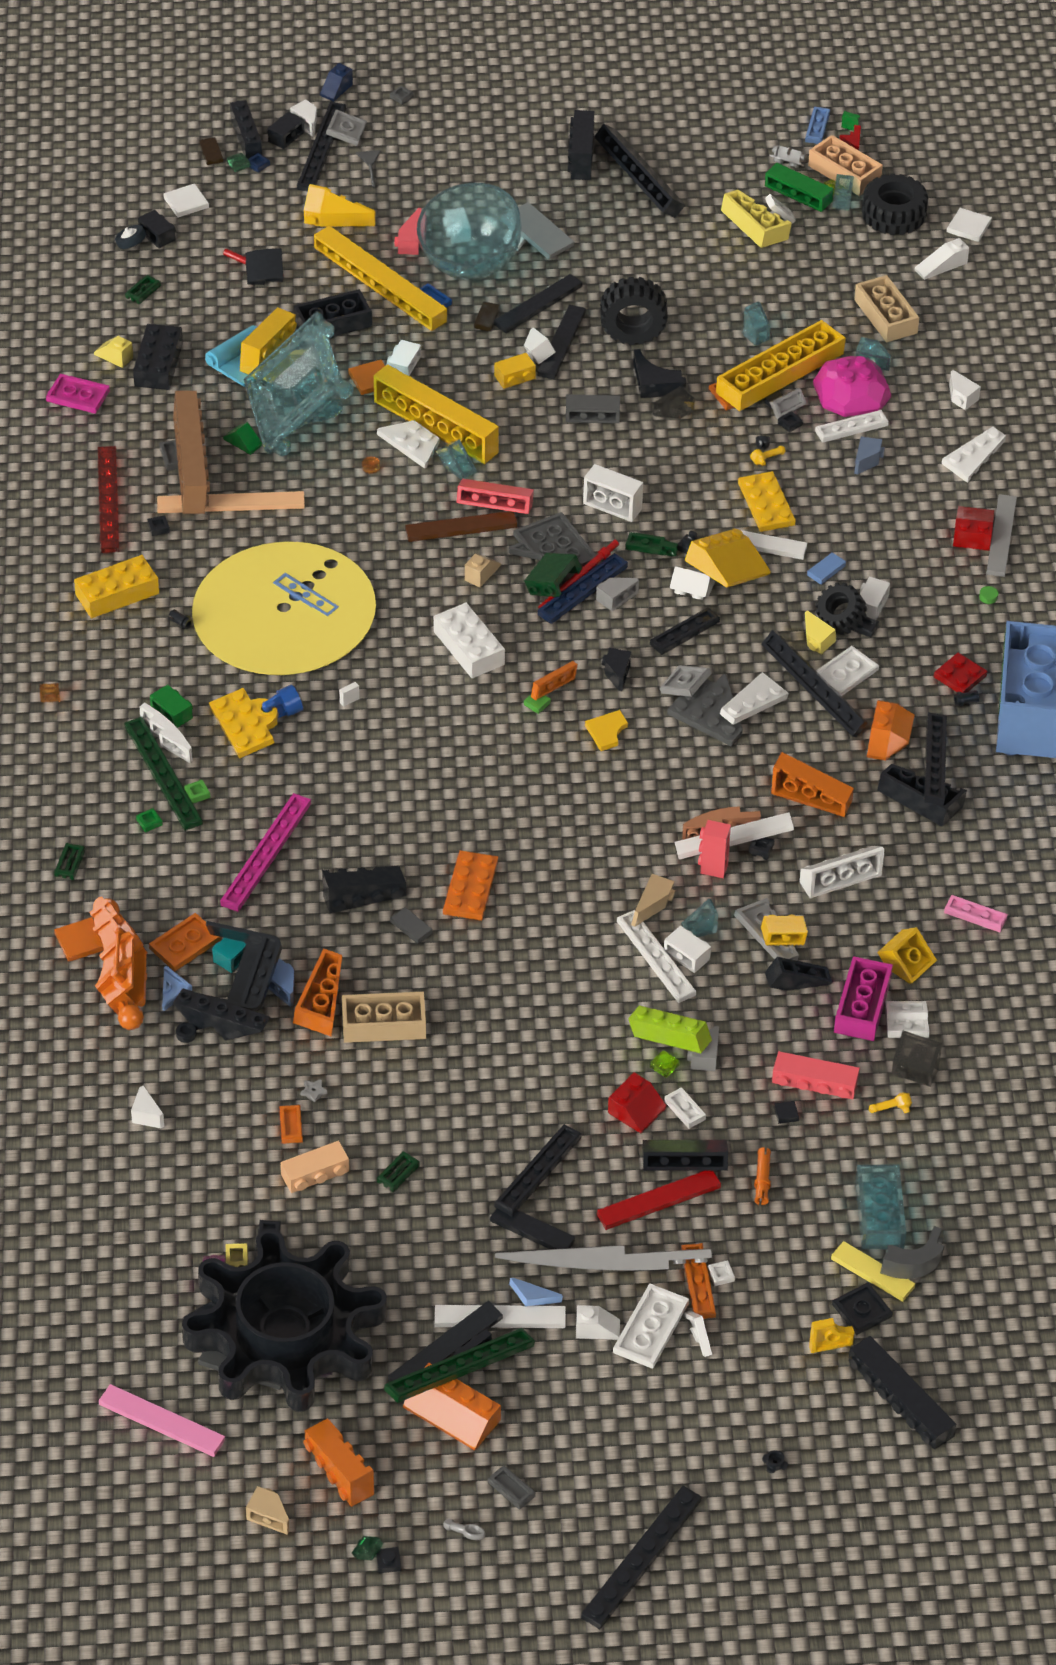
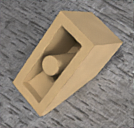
M474 554L465 564V581L481 588L501 566V563L486 556Z
M257 1486L246 1506L247 1520L288 1535L290 1532L289 1518L279 1495L269 1488L264 1489Z

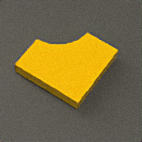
M618 710L586 720L585 727L599 750L604 751L618 746L617 736L623 729L628 727V722L621 711Z
M833 1318L812 1322L809 1343L811 1353L853 1345L855 1333L853 1327L838 1326L834 1323Z

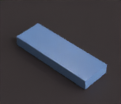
M814 107L805 142L819 144L823 141L830 109Z

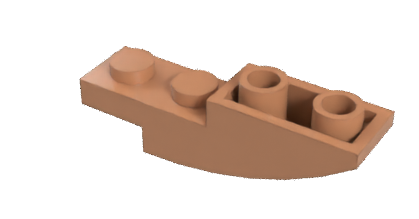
M740 806L706 812L683 824L682 839L699 836L701 828L706 826L708 820L730 824L731 827L761 820L760 811L740 812Z

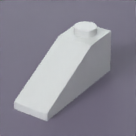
M960 238L947 242L915 267V271L925 280L965 265L968 262L969 247Z

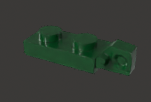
M629 532L625 550L676 556L678 543L666 540V537Z

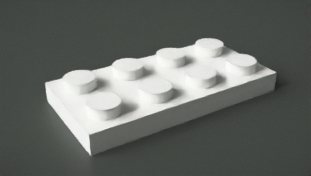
M649 1283L613 1347V1353L653 1369L685 1312L689 1299Z

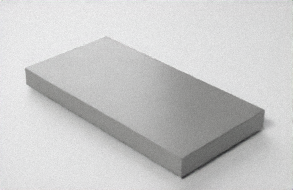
M529 202L503 215L502 220L547 259H551L574 246V241Z

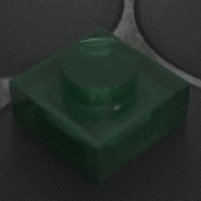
M242 152L227 158V164L234 172L250 167V161Z
M363 1536L358 1541L352 1554L356 1559L372 1561L384 1543L380 1537Z

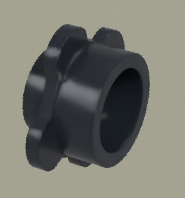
M773 1450L762 1457V1461L766 1463L767 1472L775 1473V1471L780 1469L786 1470L788 1467V1463L784 1461V1455L781 1451Z

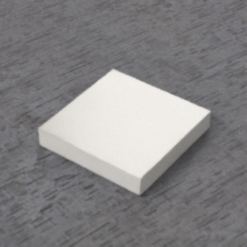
M195 184L163 193L164 199L178 218L209 208L208 201Z
M959 208L947 227V232L979 242L990 225L992 217Z

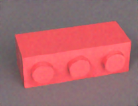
M708 820L706 826L701 828L700 839L703 840L700 842L699 852L702 853H700L698 865H701L700 874L724 879L729 862L730 824Z

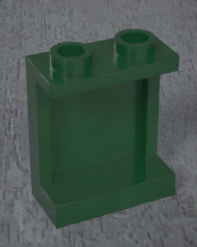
M546 553L524 582L530 595L560 597L562 593L559 589V584L568 573L579 574L582 567L576 554Z

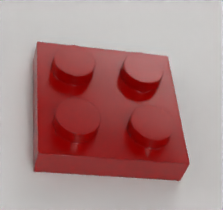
M958 652L934 672V678L956 692L965 693L969 692L987 677L988 671Z

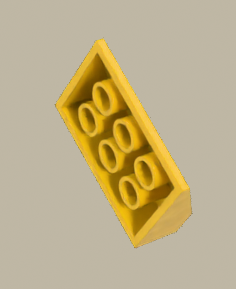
M731 529L691 541L685 558L687 563L727 588L770 575L771 573L749 537L745 536L739 529Z

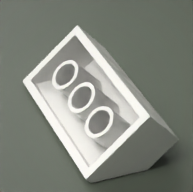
M881 846L862 848L849 854H843L840 857L806 866L801 869L800 883L809 898H813L882 876L884 848Z

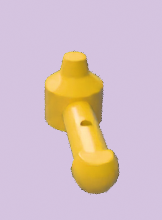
M778 446L764 452L761 449H756L751 453L750 458L756 465L765 466L766 458L779 454L783 455L786 449L784 446Z
M902 1092L894 1099L869 1105V1111L875 1113L897 1106L904 1113H908L912 1104L910 1093Z

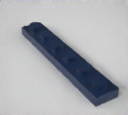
M612 554L562 591L560 597H554L539 608L538 616L553 624L597 591V586L601 582L614 578L628 568V562L617 554Z

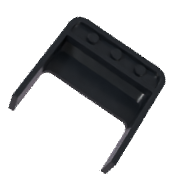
M207 921L206 926L210 935L246 943L228 999L214 996L209 997L255 1012L263 1006L282 951L280 939L270 934Z

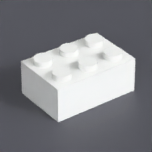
M596 464L585 475L583 504L633 522L642 510L643 482Z

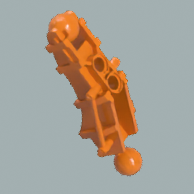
M101 896L94 901L93 910L89 912L95 922L93 930L97 935H100L104 951L99 954L103 960V968L99 980L94 986L102 994L106 1003L118 1015L120 1026L127 1030H134L140 1027L144 1019L143 1012L138 1006L143 1007L146 1004V954L148 952L143 947L144 944L136 932L119 913L118 903L111 898H103Z

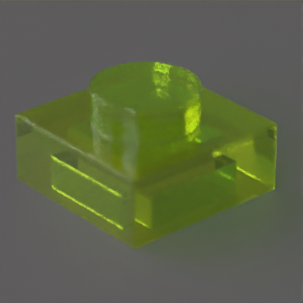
M664 1050L650 1062V1068L665 1078L679 1066V1060Z

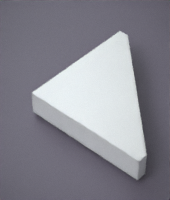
M693 1311L684 1312L683 1317L690 1320L693 1326L690 1330L695 1341L700 1344L702 1355L704 1357L712 1355L703 1317Z

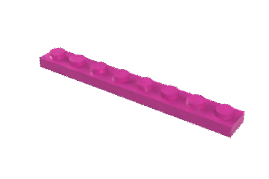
M292 794L220 900L221 906L236 912L240 911L310 807L311 799Z

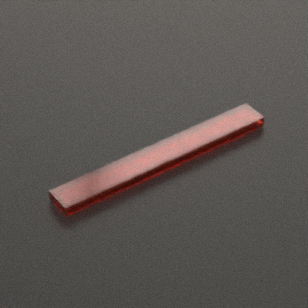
M116 446L98 447L101 553L120 552Z

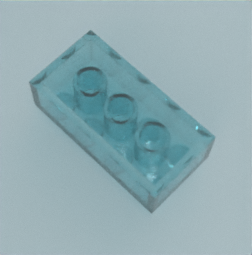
M899 1164L857 1165L855 1184L861 1249H888L889 1244L904 1249L906 1226Z

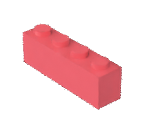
M462 478L458 485L457 503L529 514L533 505L534 489Z
M778 1051L773 1068L772 1083L841 1098L854 1099L860 1068Z

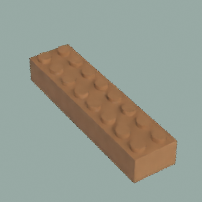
M175 391L173 422L183 514H205V506H209V495L206 494L210 492V481H206L208 480L209 473L208 469H205L207 468V457H204L206 456V445H202L205 443V435L201 433L203 432L202 410H199L201 409V398H197V391Z

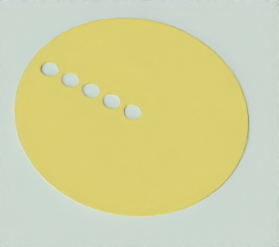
M274 542L240 551L213 568L196 591L192 606V619L194 628L202 643L222 661L253 673L291 675L322 668L351 652L364 639L373 623L376 600L372 584L364 571L343 554L311 543ZM332 559L338 562L335 568L324 566L327 560ZM318 570L326 573L323 579H315L312 575ZM284 573H287L301 583L311 581L314 583L313 591L339 607L329 616H326L301 600H290V594L273 584V582ZM286 576L279 581V583L289 588L290 583H295ZM295 583V589H290L302 595L304 592H309L310 596L303 598L317 606V601L322 600L324 605L317 607L327 613L334 608V606L310 591L302 589L297 583ZM281 603H288L291 608L287 612H280L277 606Z

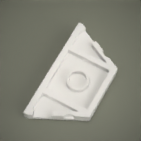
M415 420L377 429L378 436L424 469L427 468L429 459L433 457L434 450L439 445V437Z

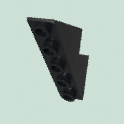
M184 988L173 1002L174 1006L189 1023L195 1025L196 1030L213 1027L225 1041L260 1033L271 1018L268 1015Z

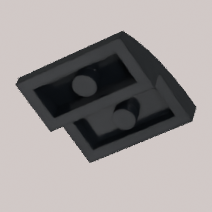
M281 248L261 249L245 253L248 285H265V281L283 282Z

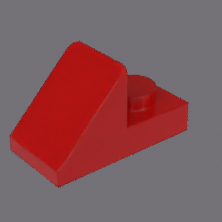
M854 125V132L850 131V135L841 134L840 140L859 150L861 125Z

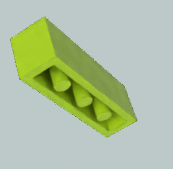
M640 1005L628 1018L634 1037L697 1053H702L712 1041L705 1021Z

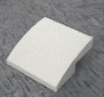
M885 1001L888 1038H929L926 1001Z

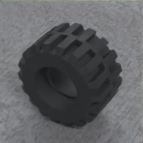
M835 583V586L830 585L827 590L824 589L822 596L819 595L817 598L819 602H816L815 607L817 608L816 614L818 618L836 629V634L837 632L840 635H844V632L849 634L851 630H857L859 624H863L862 619H866V602L852 585ZM848 603V607L844 612L834 614L838 606Z

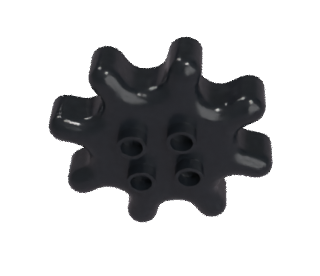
M266 1229L261 1231L256 1237V1259L249 1265L234 1267L216 1258H209L200 1263L198 1267L199 1290L204 1297L213 1301L216 1305L207 1310L189 1313L184 1317L182 1321L183 1344L187 1350L194 1353L217 1351L226 1356L218 1370L219 1391L224 1398L229 1400L240 1399L255 1384L269 1382L283 1389L290 1409L296 1412H304L309 1410L314 1403L315 1379L320 1375L336 1372L357 1382L364 1381L370 1376L373 1364V1349L370 1344L358 1338L354 1333L364 1328L376 1327L382 1324L386 1318L387 1295L384 1290L376 1286L353 1288L343 1282L349 1272L350 1249L344 1242L331 1241L325 1244L314 1256L308 1258L297 1257L287 1251L284 1238L279 1231Z

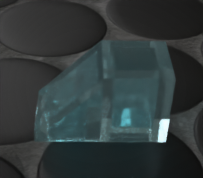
M759 301L744 308L743 335L755 346L770 339V324Z

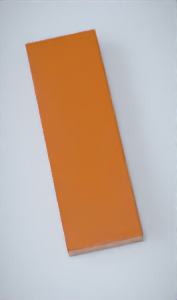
M571 661L533 682L531 698L538 700L574 680L578 664Z

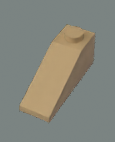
M651 874L634 912L631 926L639 925L663 910L668 901L672 902L676 891L673 890L674 881Z

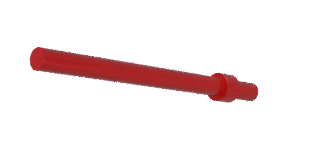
M614 539L609 545L602 547L597 552L598 554L582 567L579 574H574L559 587L560 591H564L600 561L606 560L611 555V552L619 546V542ZM549 596L545 601H543V602L538 606V608H541L542 606H544L546 603H548V602H549L550 600H552L554 597Z

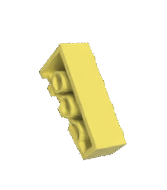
M739 190L724 194L721 211L760 248L789 239L792 224L790 221L781 220L780 215L768 212L767 207L755 204L754 199Z

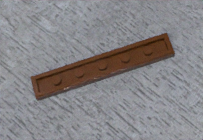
M506 511L405 525L408 542L517 528V521L514 512Z

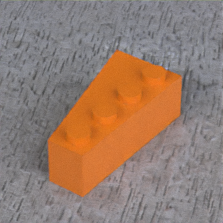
M781 752L773 767L771 794L845 817L853 801L854 788Z
M328 1418L305 1430V1440L303 1441L305 1448L308 1452H312L315 1455L317 1465L320 1468H324L327 1472L326 1475L329 1482L337 1486L338 1493L343 1501L346 1500L352 1507L374 1495L373 1469L370 1466L365 1467L363 1464L364 1459L360 1454L355 1456L353 1446L349 1442L344 1443L342 1434Z

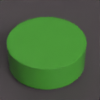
M985 586L980 590L979 599L983 603L993 604L998 600V590L991 586Z

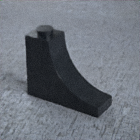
M634 349L633 365L640 398L683 395V388H686V378L682 377L681 370H669L658 367L644 357L641 349Z

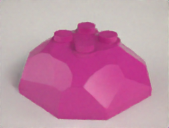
M848 356L826 361L813 380V386L822 408L843 417L881 410L891 398V392L881 368L873 360L862 356Z

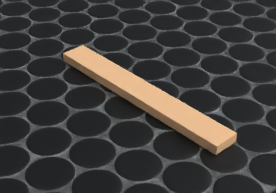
M304 491L206 494L209 495V506H205V512L304 509ZM181 495L157 496V512L183 513Z

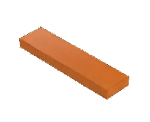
M703 1243L681 1245V1250L703 1249ZM686 1259L684 1268L693 1312L701 1315L703 1319L716 1318L706 1262L695 1263V1259Z

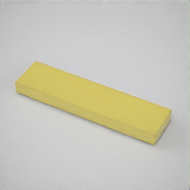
M845 1241L841 1243L831 1256V1260L902 1302L915 1288V1283L909 1279H899L881 1274L882 1263Z

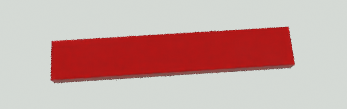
M702 1171L598 1209L597 1216L605 1230L717 1190L721 1188V1183L714 1171Z

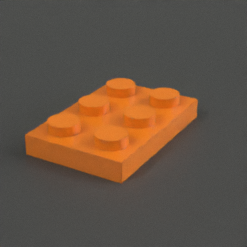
M194 913L150 942L149 949L176 972L213 947L217 942H220L222 938L210 935L206 921Z

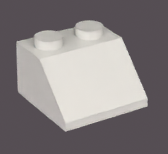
M675 566L670 588L675 589L674 593L685 595L687 592L692 594L693 598L703 600V597H709L716 580L700 570L686 566Z

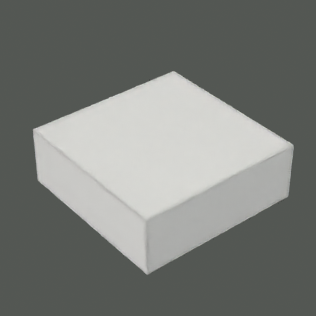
M356 682L339 690L340 704L343 707L359 699V685Z
M728 1260L708 1265L707 1269L714 1286L735 1282V1276Z

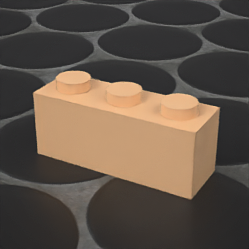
M339 1140L280 1162L281 1176L291 1193L302 1191L307 1187L323 1183L328 1179L342 1176L349 1172V1158Z

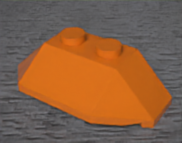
M878 700L871 727L867 758L886 761L891 755L909 745L915 714L899 703Z

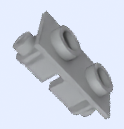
M780 145L773 146L772 152H774V155L769 156L774 158V162L783 164V161H785L794 168L805 166L801 163L806 158L804 152L792 149L790 155H788L789 148Z

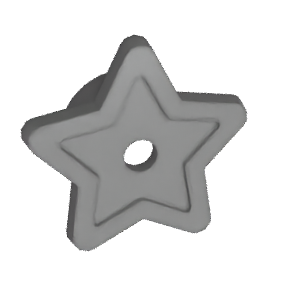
M321 1079L315 1082L306 1080L304 1081L305 1089L301 1091L300 1095L306 1096L309 1100L315 1102L328 1092L322 1087Z

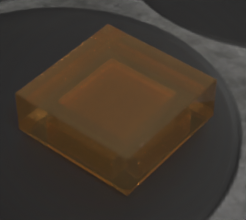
M59 683L39 684L41 702L60 701Z

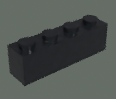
M247 101L230 102L231 121L245 159L247 160L257 153L262 155L261 139Z
M643 1140V1171H728L727 1140Z

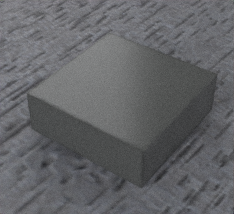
M400 86L390 93V98L403 105L413 98V92Z

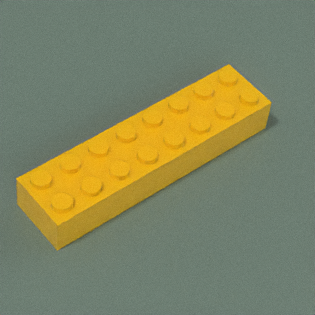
M820 320L717 376L716 394L737 410L742 411L818 369L826 361L843 355L846 337L823 320Z
M388 364L374 374L375 403L407 421L415 420L442 441L483 464H486L499 453V426L495 423L488 421Z

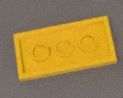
M773 471L738 478L740 489L760 532L795 526L796 520Z

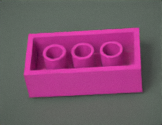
M853 956L835 1017L834 1033L870 1041L875 1040L891 982L892 964Z

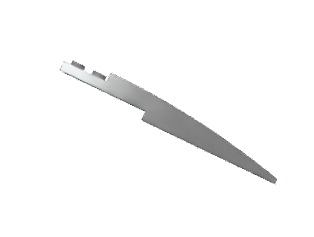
M625 1245L498 1252L495 1253V1258L578 1269L664 1270L669 1269V1260H673V1264H685L686 1259H695V1263L708 1262V1258H712L710 1248L625 1254Z

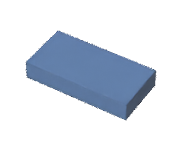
M830 553L809 569L807 576L819 584H823L844 568L846 561L834 553Z

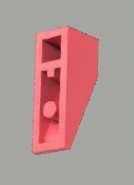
M418 208L399 229L398 237L395 236V247H398V254L419 255L422 208Z

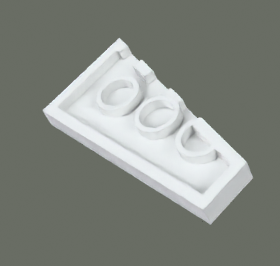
M991 427L942 458V464L968 483L971 476L979 471L980 466L988 461L989 456L994 454L1005 442L1006 435L995 427Z
M762 672L721 708L720 715L734 725L786 700L789 693Z

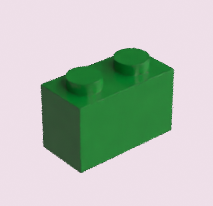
M168 684L150 695L151 707L164 715L176 728L193 719V706L191 702L185 700L176 689H173Z

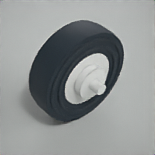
M141 225L126 227L116 235V244L120 249L134 247L145 239L146 232Z

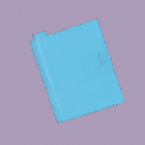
M252 325L208 351L205 355L206 363L243 387L256 380V377L240 371L241 342L257 327ZM281 355L276 363L268 368L267 372L287 361L288 357Z

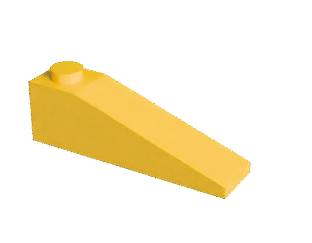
M310 184L304 207V223L320 227L375 226L376 213L375 210L358 202L353 203L346 200V196H338L332 193L331 189Z

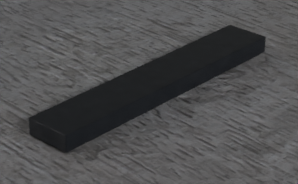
M569 274L495 319L494 325L503 332L508 333L581 288L582 281Z
M569 304L551 342L555 353L541 363L537 376L555 379L586 313V308Z
M563 1124L495 1201L494 1207L512 1217L581 1139L582 1133Z
M488 1300L388 1375V1380L391 1382L424 1368L428 1363L435 1364L454 1356L455 1351L460 1346L467 1344L474 1335L481 1333L485 1329H490L502 1320L503 1314Z

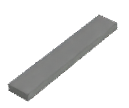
M998 495L986 575L1005 577L1017 496Z

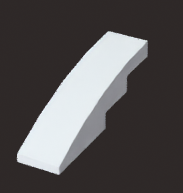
M144 702L140 706V717H143L144 721L150 725L151 733L160 738V746L191 763L192 748L183 734L164 715Z

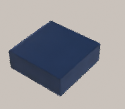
M257 153L246 160V165L259 173L270 166V160Z

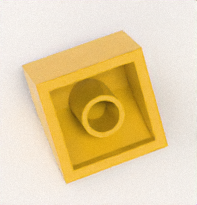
M917 927L902 929L877 952L883 963L892 964V972L909 984H912L937 961Z

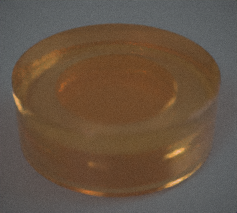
M376 457L365 458L362 461L363 471L368 474L377 473L380 470L379 459Z

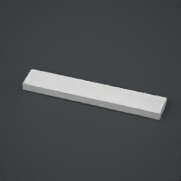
M790 813L731 827L730 846L794 830ZM700 835L674 842L679 859L702 853L699 852L700 842L703 840L700 839Z
M635 910L617 917V923L675 1000L680 1003L696 996V990L646 924L642 922L635 927L631 926Z
M435 1305V1327H454L482 1305ZM494 1305L503 1314V1319L491 1328H565V1306Z

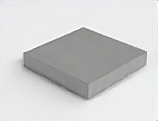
M335 110L326 134L357 146L367 121Z
M679 665L659 689L661 694L692 697L712 673L710 668Z

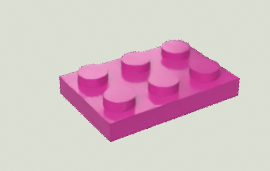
M59 374L46 395V402L96 414L110 392V386Z

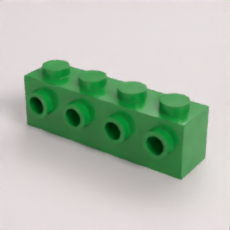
M776 163L765 173V187L817 211L822 212L833 202L834 188L784 165Z

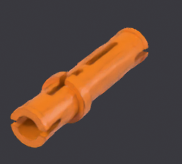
M765 1147L758 1149L757 1179L754 1182L756 1189L755 1203L758 1205L760 1198L761 1205L768 1203V1190L771 1187V1181L769 1180L771 1150L767 1148L765 1154Z

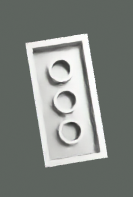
M467 603L434 616V633L472 679L505 665L504 647Z

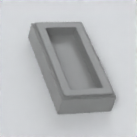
M800 387L769 402L776 419L807 404Z

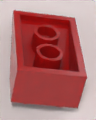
M958 506L953 547L990 551L994 510Z

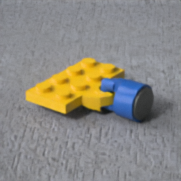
M292 684L277 690L276 695L269 700L266 698L251 700L245 689L241 688L209 702L210 709L239 759L274 744V739L269 730L278 724V718L285 715L289 717L303 711L304 708L300 693L296 686Z

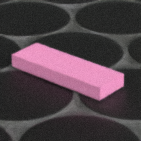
M951 895L944 908L945 914L997 932H1001L1008 917L1006 913Z

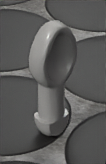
M446 1519L443 1523L446 1530L461 1533L470 1540H481L486 1535L484 1529L475 1524L463 1525L454 1522L453 1519Z

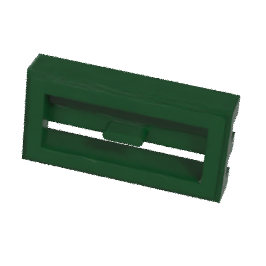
M146 275L125 293V298H131V301L134 302L136 300V303L140 304L161 286V281Z
M65 844L54 871L55 877L62 875V878H67L69 876L71 880H74L85 853V846ZM70 849H72L66 867L64 870H62L68 852ZM77 850H79V851H78V854H77V856H76V859H75V861H74V864H73V866H72V869H71V871H69L70 868H71V865H72V863H73V860H74V858H75V855H76V853H77Z
M403 1151L377 1177V1182L379 1184L383 1183L385 1188L389 1187L390 1191L394 1192L420 1166V1161ZM395 1170L392 1176L389 1179H386Z

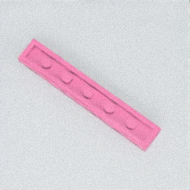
M111 1384L99 1399V1405L210 1456L215 1457L225 1442L224 1435Z

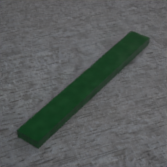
M143 717L125 722V729L184 831L203 825L202 818Z
M520 1328L385 1384L384 1390L399 1403L534 1347L535 1340L523 1328Z

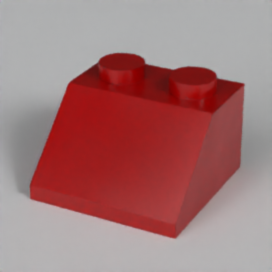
M635 1072L608 1097V1113L640 1134L666 1109V1104L651 1082Z

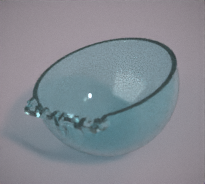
M465 183L440 192L426 204L417 222L419 243L427 259L439 271L450 277L462 280L483 279L504 268L518 249L522 232L519 208L513 197L505 190L486 183Z

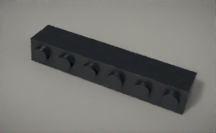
M871 1336L850 1348L849 1363L851 1367L863 1375L864 1380L877 1390L882 1399H886L892 1405L893 1410L906 1420L911 1429H915L920 1434L926 1444H929L935 1450L955 1437L957 1424Z

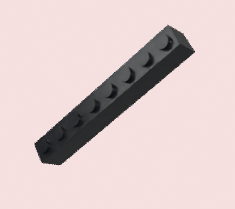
M603 123L594 138L664 214L676 219L685 207V204L616 129Z

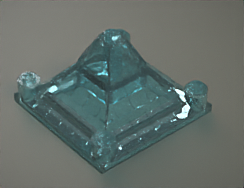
M319 312L314 313L243 379L264 450L269 454L274 452L281 457L287 455L291 450V442L286 437L290 433L292 434L310 422H319L339 415L343 410L341 399L350 398L353 394V385L340 375L329 341L334 334V326L324 320Z

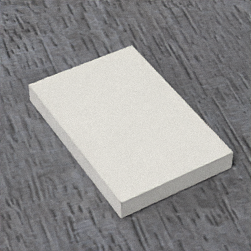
M850 646L816 671L843 696L877 672L879 665L855 647Z

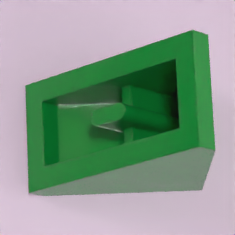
M248 422L233 428L223 436V440L249 455L262 446L261 440Z

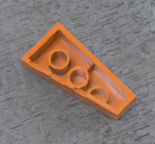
M323 948L295 1007L294 1024L331 1036L342 962L341 954Z

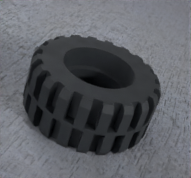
M903 174L881 175L880 178L876 177L869 182L864 189L863 219L874 230H879L883 234L904 235L907 232L908 234L912 233L914 229L917 230L925 222L928 193L918 180L915 181L910 176L905 177Z
M643 277L619 279L618 283H612L610 288H606L604 295L601 297L600 317L604 331L615 341L618 339L623 344L626 342L629 345H634V343H639L640 345L644 344L645 341H652L654 336L658 337L661 331L665 329L668 320L667 299L664 291L661 290L658 284L654 285L653 281L649 279L646 281ZM631 305H638L648 309L646 313L640 316H626L619 312Z

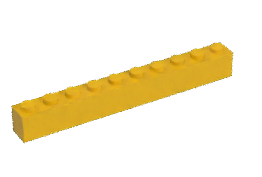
M327 226L314 234V248L429 330L433 331L447 322V308L444 305H441L420 288H417L407 279L400 276L396 271H393L373 255H370L349 238L343 236L339 231L331 226Z

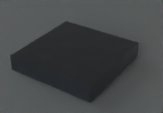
M869 1282L832 1300L833 1307L845 1322L853 1327L856 1335L880 1324L893 1315V1312Z

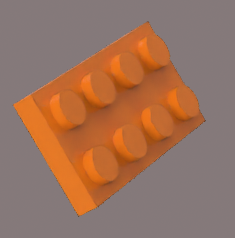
M459 850L443 907L444 915L483 920L498 864V856Z

